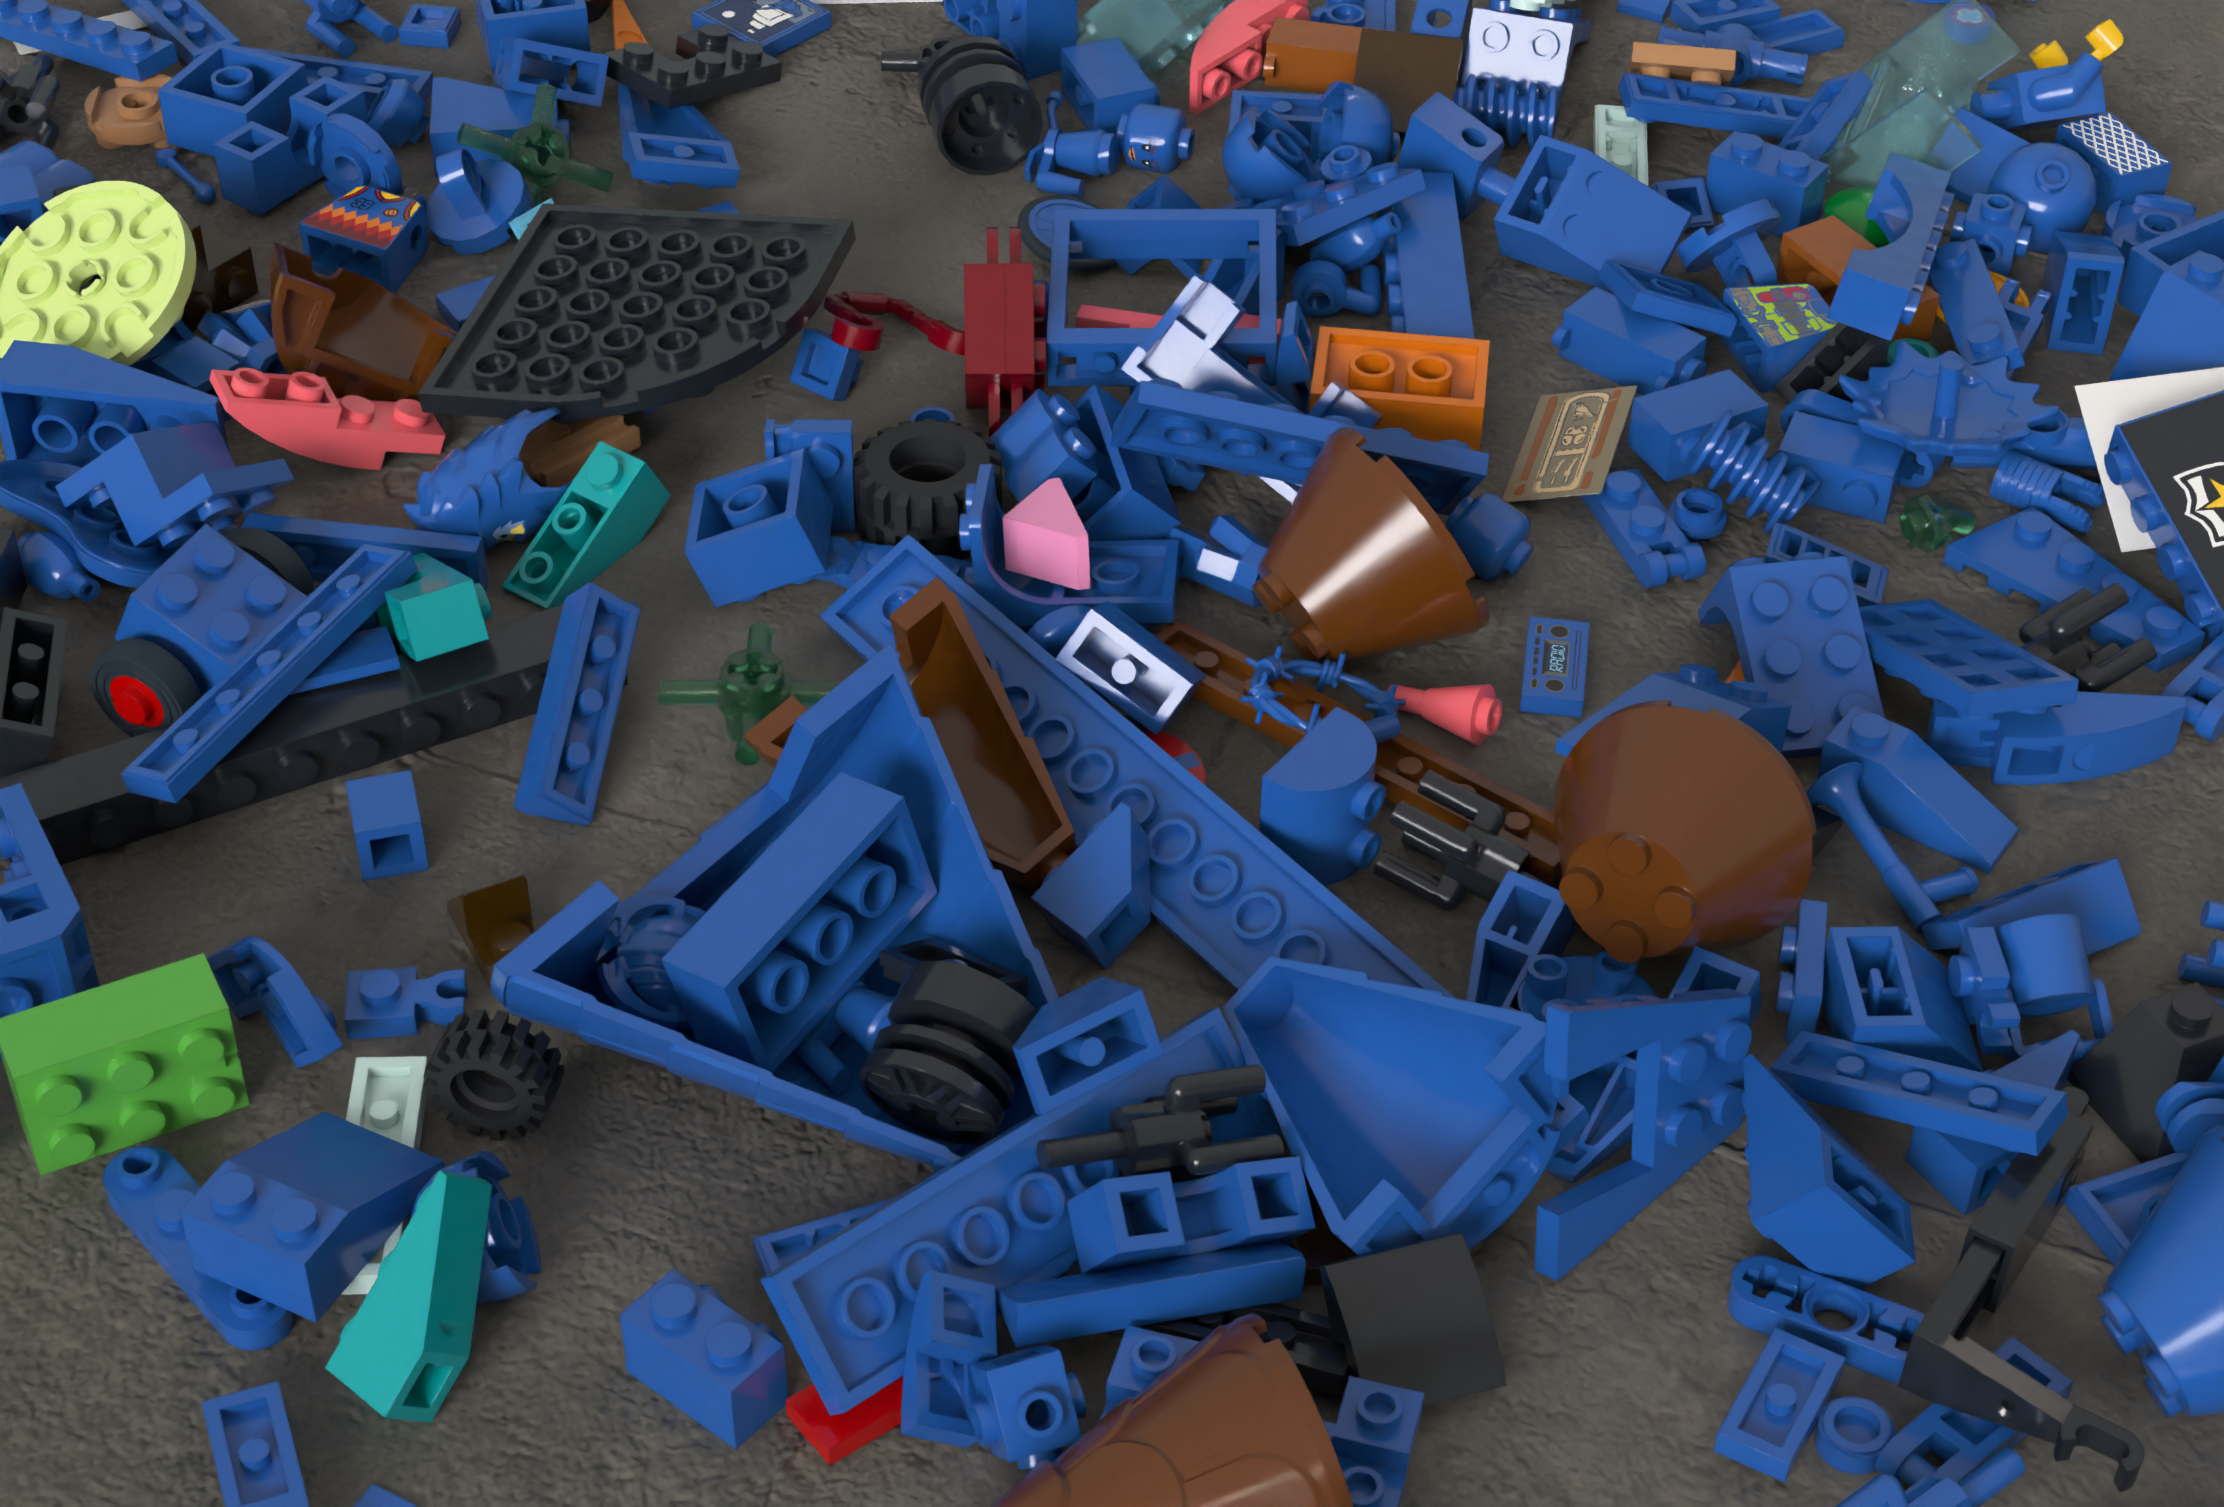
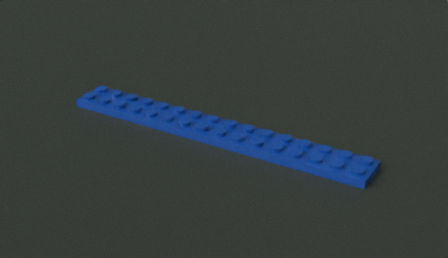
M909 534L820 615L827 628L867 662L888 644L894 649L896 648L889 615L936 577L945 583L948 590L956 594L990 668L997 671L1024 736L1033 738L1074 829L1077 848L1086 840L1091 828L1098 821L1106 818L1121 802L1129 806L1150 841V916L1235 992L1272 956L1366 972L1374 981L1440 991L1445 997L1457 999ZM1570 1094L1567 1098L1558 1099L1552 1124L1560 1129L1561 1133L1550 1160L1591 1120L1586 1108Z

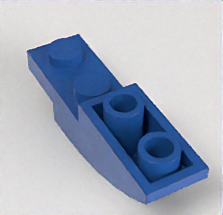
M2077 691L2076 703L2050 706L2048 711L2043 714H2024L2011 711L1995 713V718L1989 721H1972L1959 717L1956 714V709L1943 701L1933 700L1924 742L1951 766L1989 767L1992 784L2036 785L2088 780L2125 772L2173 753L2187 704L2185 697Z

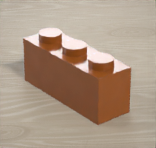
M1832 215L1783 233L1776 272L1777 279L1783 284L1806 283L1814 286L1830 307L1853 248L1867 251L1877 249V247ZM1925 284L1910 326L1899 322L1890 343L1903 338L1918 339L1924 342L1930 341L1940 295Z

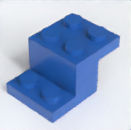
M215 421L132 433L56 485L55 488L65 508L91 504L94 510H101L115 505L134 547L160 542L163 549H169L187 542L205 524H208L223 536L237 528L235 521L237 517L242 514L257 513L273 505L277 501L274 493L292 482L294 478L284 458L236 467Z

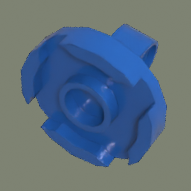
M466 148L437 156L436 168L440 183L428 199L425 216L428 227L438 243L443 247L444 245L452 246L458 254L469 255L486 252L511 238L507 232V229L510 228L508 222L529 211L533 200L529 186L520 171L509 162L494 159L476 162Z
M1768 199L1755 201L1722 215L1724 222L1711 229L1708 233L1704 227L1695 231L1676 249L1687 273L1698 272L1716 266L1727 288L1753 286L1748 270L1753 277L1754 286L1777 285L1778 279L1775 267L1761 241L1781 225L1782 218L1773 202L1770 203Z

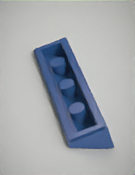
M592 582L585 584L570 594L564 601L514 802V809L522 813L585 826L592 823L641 613L640 608Z
M1272 1241L995 1288V1299L1015 1347H1022L1125 1329L1127 1325L1137 1327L1302 1298L1306 1261L1301 1252L1280 1241Z

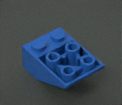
M943 0L946 17L970 36L992 37L1009 46L1019 59L1028 81L1061 70V48L1077 45V0Z
M1540 134L1494 218V225L1500 255L1612 292L1598 279L1604 261L1613 260L1663 274L1692 219V213L1590 150Z
M1750 1054L1744 1057L1745 1091L1742 1093V1104L1746 1112L1748 1144L1745 1146V1157L1749 1165L1751 1191L1748 1211L1756 1229L1768 1239L1773 1238L1799 1261L1803 1269L1857 1289H1861L1916 1262L1910 1205L1832 1123L1755 1056Z

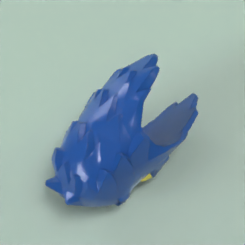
M557 407L533 413L525 409L497 427L489 426L463 450L454 448L437 465L432 473L424 470L416 484L417 503L404 504L403 507L404 511L415 523V530L483 537L485 553L494 549L498 543L504 540L521 543L532 537L541 529L572 481L561 487H540L530 479L524 470L523 461L519 459V452L527 436L541 428L545 423L561 413V411Z

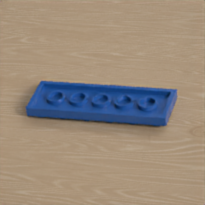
M1169 379L1141 380L1115 420L1111 438V446L1302 485L1328 436L1340 427H1347L1366 438L1367 442L1359 448L1370 458L1377 462L1386 455L1417 488L1435 513L1448 516L1487 476L1489 453L1470 450V446L1461 441L1441 440L1432 442L1413 438L1411 432L1400 428L1376 430L1357 426L1354 420L1344 416L1333 415L1323 418L1300 414L1295 407L1287 404L1272 403L1265 406L1243 402L1239 396L1225 391H1212L1207 394L1183 389L1181 384Z

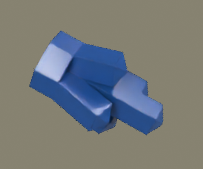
M251 307L248 308L236 321L242 330L240 331L221 315L206 311L197 329L210 338L209 344L239 361L241 368H252L262 373L288 375L275 347L272 325L263 312Z
M1222 515L1213 519L1209 535L1214 540L1183 526L1172 527L1169 530L1166 539H1179L1180 555L1184 556L1180 562V575L1250 606L1263 607V604L1254 593L1252 585L1261 579L1258 565L1270 544L1263 542L1231 515Z

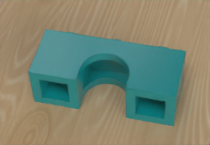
M423 552L413 555L418 570L401 587L384 592L386 601L373 613L379 627L387 625L391 639L397 637L400 651L417 662L489 639L484 620L491 618V609L482 585L480 583L474 584L472 578Z

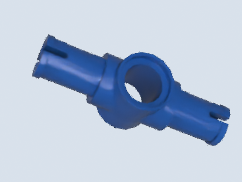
M1735 23L1723 25L1716 31L1706 30L1705 34L1661 25L1657 44L1737 50L1736 54L1739 57L1736 58L1735 71L1729 87L1739 86L1747 79L1756 81L1757 77L1801 86L1809 54L1793 53L1766 47L1765 42L1756 40L1753 33L1746 26Z

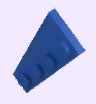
M2034 506L1948 544L1946 547L1943 564L1959 572L1964 571L1969 566L1988 576L1986 586L2006 596H2009L2016 590L2040 602L2039 613L2046 611L2083 588L2088 589L2095 595L2113 583L2120 584L2128 595V604L2090 626L2089 638L2104 646L2109 642H2114L2121 649L2126 648L2143 637L2147 638L2155 647L2157 657L2144 666L2157 673L2201 651L2205 637L2204 631Z

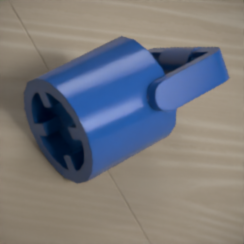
M2049 914L2029 917L2000 926L1995 929V933L2010 974L2007 992L2010 999L2015 1002L2021 1018L2051 1016L2088 1005L2095 1040H2083L2079 1037L2072 1065H2076L2114 1028L2104 983L2101 979H2092L2079 918L2070 914ZM2019 1027L2008 1028L2012 1049L2010 1054H2005V1057L2010 1062L2020 1058L2032 1046L2023 1045ZM2043 1040L2039 1042L2048 1043L2052 1040Z

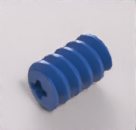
M1474 74L1469 75L1463 88L1456 86L1453 102L1500 136L1506 131L1510 146L1516 147L1519 145L1525 133L1527 134L1530 149L1533 148L1540 134L1555 139L1560 104L1557 86L1551 85L1544 99H1539L1537 85L1532 82L1524 96L1518 95L1516 80H1510L1504 93H1498L1495 77L1489 78L1483 91L1478 90Z
M1727 408L1691 451L1695 457L1689 472L1695 476L1709 467L1712 468L1713 473L1708 488L1714 490L1729 482L1732 486L1726 502L1732 505L1742 498L1748 497L1750 501L1744 517L1750 520L1764 511L1768 513L1763 532L1768 535L1772 532L1774 523L1786 525L1806 503L1821 482L1818 480L1802 489L1807 471L1802 466H1798L1784 474L1783 471L1788 455L1783 451L1765 459L1770 441L1764 436L1747 445L1746 442L1751 426L1745 421L1731 430L1727 429L1733 411Z

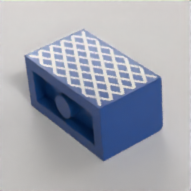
M2111 112L2058 125L2055 143L2076 151L2090 165L2097 183L2095 209L2105 217L2108 208L2120 199H2122L2120 207L2134 204L2136 195H2165L2172 162Z

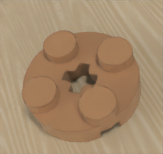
M156 73L148 79L138 82L121 76L114 79L116 88L110 89L103 94L101 86L92 90L87 96L84 105L88 126L95 134L97 144L107 149H114L123 145L150 144L156 148L173 146L167 142L158 89L172 79V77Z

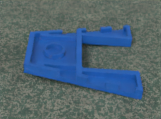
M1725 988L1674 993V998L1659 999L1652 995L1632 996L1631 1002L1615 1003L1602 998L1584 1000L1583 1006L1570 1007L1560 1002L1547 1004L1543 1073L1568 1082L1637 1050L1631 1160L1537 1205L1534 1271L1556 1281L1563 1278L1742 1126L1745 1113L1742 1104V1093L1745 1091L1743 1058L1747 1056L1752 1039L1749 1027L1750 996Z

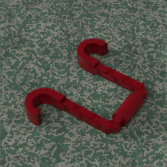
M843 291L841 294H829L825 297L823 308L836 316L831 340L841 346L862 351L879 350L885 325L873 316H865L863 314L883 315L884 313L893 312L926 334L928 341L936 347L950 353L965 355V332L963 330L953 328L942 320H935L926 316L925 313L914 308L913 305L904 299L886 297L882 293Z

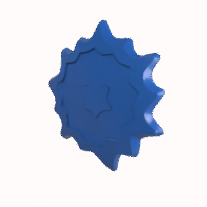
M1902 340L1897 344L1893 364L1889 367H1871L1868 371V381H1859L1845 375H1840L1838 378L1845 394L1854 400L1851 406L1858 417L1857 423L1862 432L1897 443L1908 450L1944 456H1996L2001 448L2020 442L2031 433V427L2051 420L2059 411L2056 405H2038L2034 403V399L2041 389L2040 385L2014 382L2007 378L2009 362L2006 357H1999L1980 365H1971L1959 354L1950 350L1936 358H1927Z

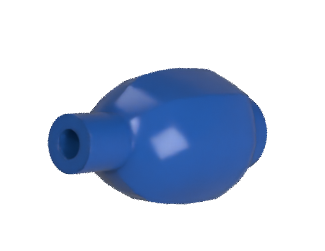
M1389 212L1377 219L1371 216L1363 217L1319 237L1317 244L1313 245L1310 249L1311 261L1324 260L1332 262L1340 267L1345 275L1349 274L1379 256L1384 248L1385 239L1400 232L1401 222L1393 212Z
M41 531L26 533L18 540L17 544L26 581L31 586L62 600L77 596L84 602H90L99 595V582L91 577V572L80 563L71 545L62 537L53 532Z

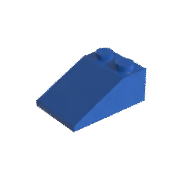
M1681 664L1680 672L1652 673L1557 739L1555 752L1568 757L1572 748L1582 736L1597 722L1613 712L1638 703L1671 700V706L1684 707L1705 713L1710 708H1714L1727 713L1756 730L1782 754L1792 706L1767 698L1769 689L1764 686L1744 681H1731L1730 684L1717 680L1719 672L1713 668L1697 664Z
M322 1112L225 1160L180 1210L193 1268L198 1272L317 1323L413 1209L417 1194L437 1171L445 1167V1163L439 1158L327 1112Z

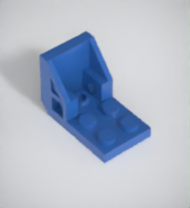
M21 783L0 789V855L3 860L12 857L13 861L9 863V869L3 870L6 883L0 885V1018L100 986L80 906Z

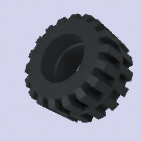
M923 419V421L912 422L911 420L899 422V426H887L877 431V437H868L862 443V450L856 452L853 467L856 523L861 538L867 539L868 543L895 547L909 534L932 555L950 556L959 560L969 558L971 550H962L960 545L961 513H967L966 486L967 483H976L980 464H993L996 495L1002 509V458L1000 452L996 451L995 443L990 438L981 437V431L973 427L964 428L961 427L959 422L950 420L938 422L936 419Z

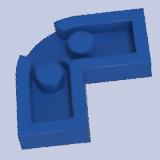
M246 936L221 948L206 958L223 997L237 1019L261 1010L296 1068L319 1061L343 1046L335 1033L337 1021L330 1007L322 998L310 993L292 965L266 941L255 936Z

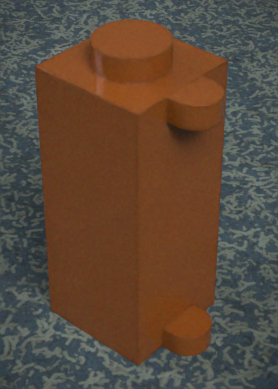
M1275 17L1267 40L1266 57L1263 66L1265 86L1325 93L1329 85L1337 80L1353 84L1363 27Z

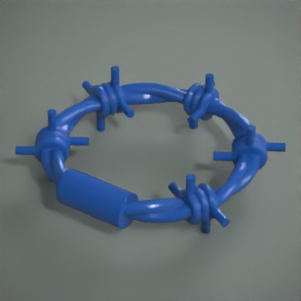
M1277 645L1274 656H1269L1258 662L1250 657L1245 659V662L1255 667L1256 670L1251 679L1248 696H1241L1240 701L1250 702L1257 710L1254 721L1257 724L1261 723L1265 711L1281 723L1300 728L1305 732L1306 736L1323 720L1322 717H1317L1320 704H1314L1309 721L1303 720L1283 704L1276 701V698H1283V692H1273L1270 686L1266 684L1279 680L1282 677L1293 682L1295 677L1291 674L1320 677L1316 691L1320 693L1324 683L1326 685L1331 684L1333 688H1336L1338 682H1343L1371 701V704H1364V709L1374 710L1375 715L1373 719L1364 723L1374 735L1376 745L1391 740L1400 733L1401 725L1397 718V711L1399 706H1405L1406 702L1394 697L1398 686L1392 684L1390 691L1380 690L1365 679L1344 673L1342 668L1347 655L1345 652L1340 653L1337 664L1335 661L1330 662L1329 659H1326L1324 664L1303 659L1282 663L1280 657L1283 646Z

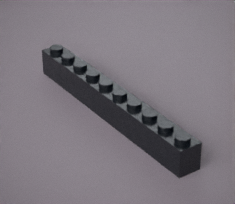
M563 605L488 627L486 630L489 639L418 662L406 654L398 655L401 669L288 695L177 803L130 793L120 775L170 726L0 778V789L21 783L59 864L63 865L537 713ZM627 673L625 677L624 686L628 685ZM12 857L6 859L8 866L9 863L13 862Z

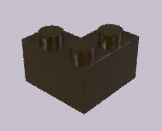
M182 216L192 233L196 249L194 283L181 318L187 328L193 332L197 329L207 310L217 314L232 309L256 295L259 291L250 246L208 224L200 227V224Z

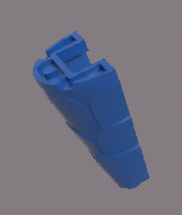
M1272 956L1258 968L1223 1006L1246 1064H1259L1264 1070L1266 1087L1264 1092L1260 1094L1271 1104L1291 1155L1293 1157H1300L1301 1166L1331 1232L1358 1255L1452 1232L1462 1233L1468 1249L1472 1248L1502 1225L1519 1207L1539 1180L1553 1154L1561 1130L1552 1123L1558 1099L1561 1100L1569 1096V1081L1565 1082L1543 1073L1546 1023L1536 1020L1530 1013L1445 997L1440 991L1374 981L1366 972Z

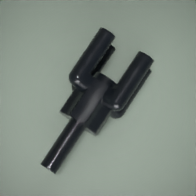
M37 55L31 65H21L20 69L11 76H8L0 69V141L9 131L31 133L34 137L33 142L53 150L60 132L48 115L56 100L60 84L56 77L50 75L54 68V62L48 55Z
M2113 583L2095 595L2088 589L2083 588L2027 621L2019 629V638L2024 643L2020 648L2079 679L2077 690L2081 692H2101L2157 657L2155 647L2144 637L2124 649H2121L2114 642H2109L2092 653L2089 644L2080 634V632L2128 604V595L2125 589L2118 583Z
M1428 770L1422 778L1417 793L1473 822L1465 831H1462L1401 800L1391 815L1390 824L1404 831L1401 843L1446 866L1442 878L1440 879L1386 850L1379 856L1373 869V874L1445 911L1455 910L1462 902L1467 891L1490 903L1508 870L1559 890L1558 887L1528 872L1533 858L1530 856L1531 852L1498 836L1506 821V813L1500 805L1431 770ZM1573 917L1574 926L1582 929Z
M1254 1064L1174 1076L1167 1084L1166 1095L1146 1098L1142 1104L1114 1108L1110 1114V1130L1039 1140L1036 1154L1038 1163L1043 1170L1112 1160L1114 1166H1117L1125 1177L1170 1171L1172 1183H1178L1223 1172L1236 1163L1283 1158L1284 1147L1278 1134L1212 1143L1209 1117L1234 1114L1238 1107L1237 1096L1264 1092L1266 1087L1264 1070L1261 1065Z

